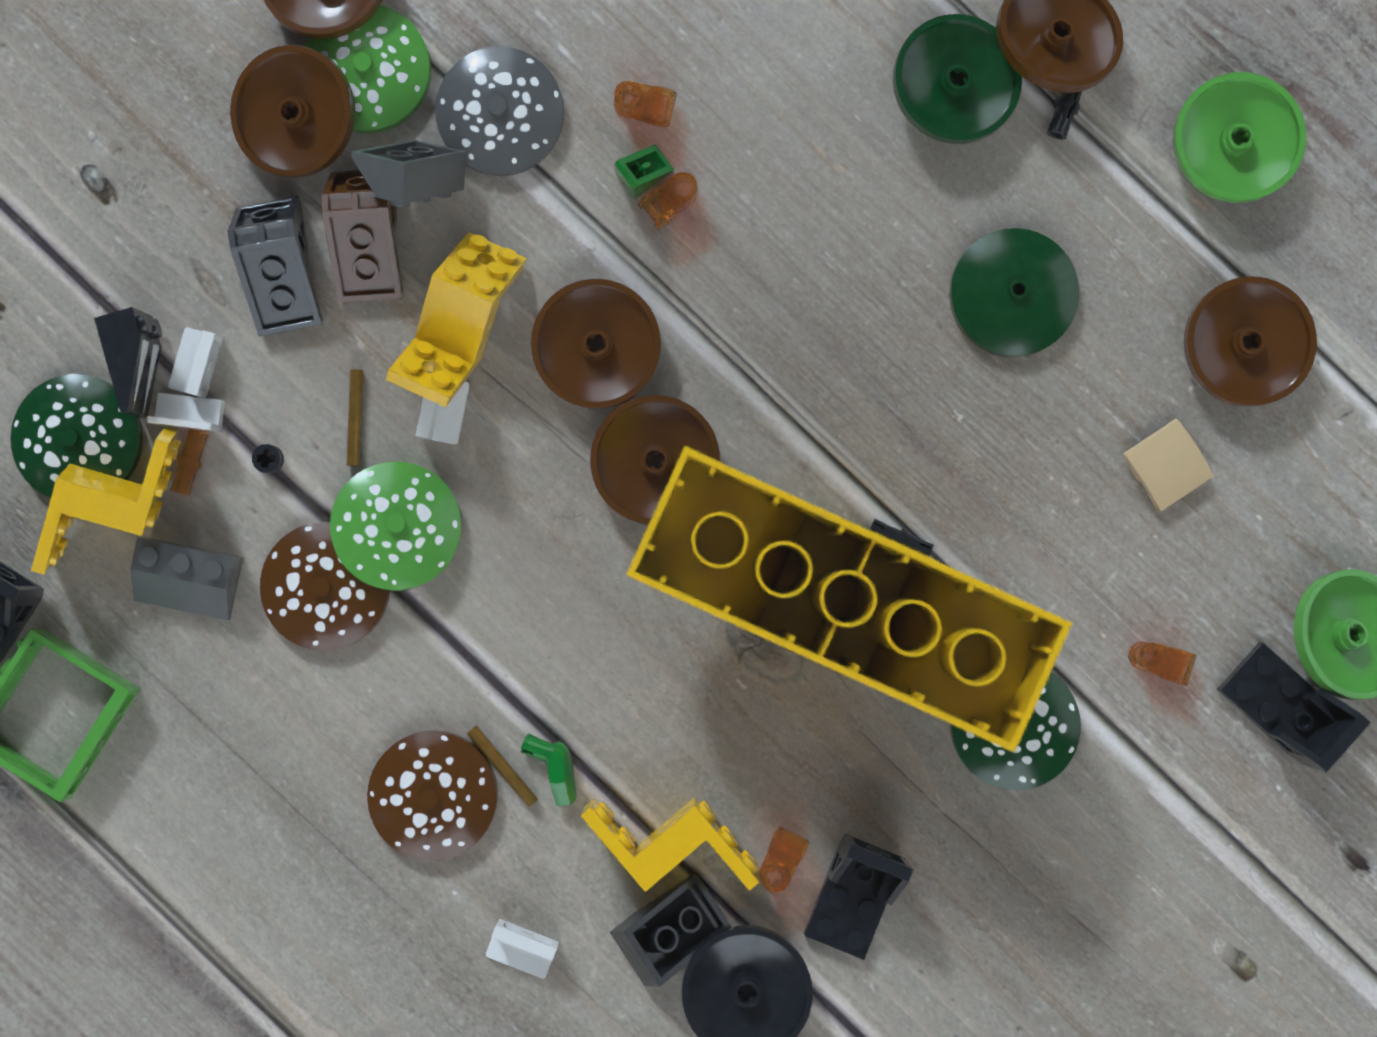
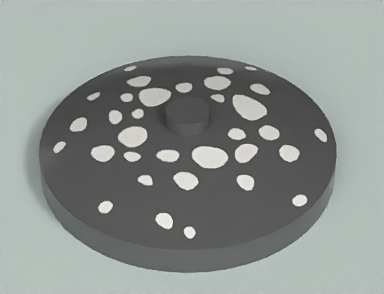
M497 46L480 49L466 55L448 71L438 90L435 115L439 133L446 147L466 151V167L485 175L511 176L535 167L552 151L563 127L564 106L559 86L554 76L542 62L522 50Z

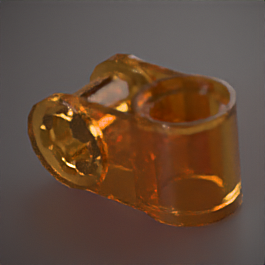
M623 81L616 86L614 91V109L619 116L643 121L658 127H669L677 94L675 91L661 86ZM626 95L632 96L630 104L624 103Z
M679 172L660 187L645 195L638 202L637 206L648 213L655 223L654 228L657 231L661 230L697 200V181L690 173ZM682 182L689 183L693 187L692 192L687 196L677 195L675 188L678 184ZM655 204H656V205L658 206V208L661 210L662 214H661V213L657 210V208L654 206Z
M1143 641L1132 645L1128 653L1129 662L1136 669L1184 686H1188L1197 657L1196 654L1182 649ZM1144 652L1152 655L1150 661L1143 657Z
M781 826L777 828L759 870V878L766 890L772 893H780L788 887L797 866L805 855L809 844L808 839ZM776 869H779L782 877L781 880L775 879L773 883H770L767 873H774Z

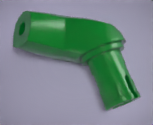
M528 733L522 743L520 752L546 763L549 783L556 806L571 805L575 802L577 796L573 761L569 748L561 741L553 744Z

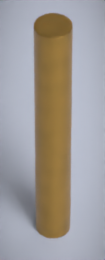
M350 369L347 466L360 465L363 370Z
M477 725L466 733L528 807L538 800L537 796Z

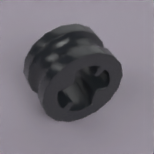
M262 444L253 451L252 463L260 472L275 473L282 468L284 455L278 447ZM268 450L273 451L271 455L275 456L276 460L275 463H269L268 468H265L264 465L266 463L261 462V455H267Z

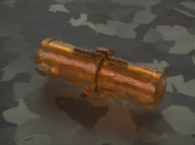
M188 429L182 454L177 456L176 462L179 464L170 491L187 496L191 495L197 470L201 469L203 465L200 460L209 437L208 434Z

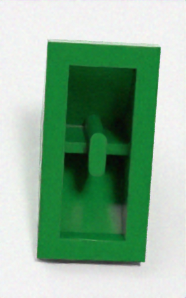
M656 144L621 158L614 163L616 175L634 199H637L675 170Z

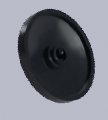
M754 925L726 928L706 939L687 964L682 982L684 1013L697 1037H797L808 1020L813 1000L810 973L797 948L777 932Z

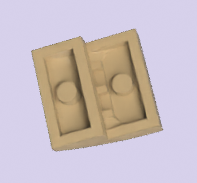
M1174 419L1123 453L1136 480L1143 484L1154 507L1159 511H1163L1214 477L1201 451L1178 419Z

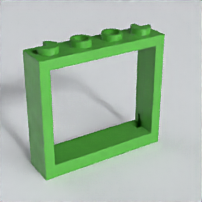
M31 629L23 639L18 640L17 647L19 649L14 657L8 659L0 669V714L43 645L115 689L60 779L0 742L1 766L55 800L63 802L74 796L140 688L46 629Z

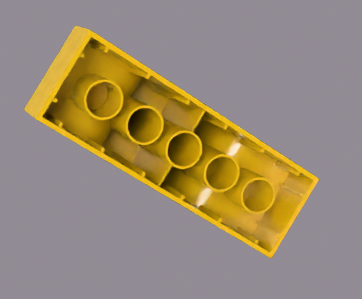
M686 446L681 453L626 574L635 580L1014 753L1073 624L1068 620Z

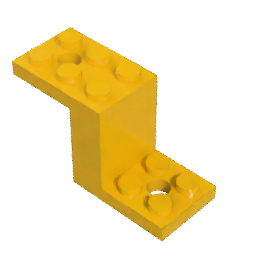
M468 232L432 274L415 337L389 368L386 381L447 407L481 361L501 297L523 270L527 258L517 254L510 248H503L488 241L484 236Z
M165 426L155 439L143 484L69 464L56 478L31 571L44 575L51 565H57L59 558L65 554L69 539L64 538L68 527H72L75 517L139 536L144 534L147 527L153 528L155 521L160 516L164 502L158 500V498H162L172 476V471L167 470V467H171L181 445V441L176 440L178 430Z
M693 797L637 846L634 844L636 841L635 837L627 827L622 826L619 828L614 822L613 817L615 814L604 801L598 803L595 798L584 806L581 813L584 821L645 892L706 840L749 891L759 883L757 872L760 869L757 866V861L747 849L743 852L738 849L736 836L725 824L720 827L716 823V813L705 800L699 803Z

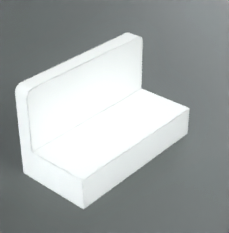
M186 327L168 387L206 398L224 338L212 332Z
M464 382L447 407L423 397L415 436L457 445L459 443L470 384Z
M158 393L155 417L147 416V423L221 433L225 401Z
M499 919L486 951V957L544 979L559 942Z

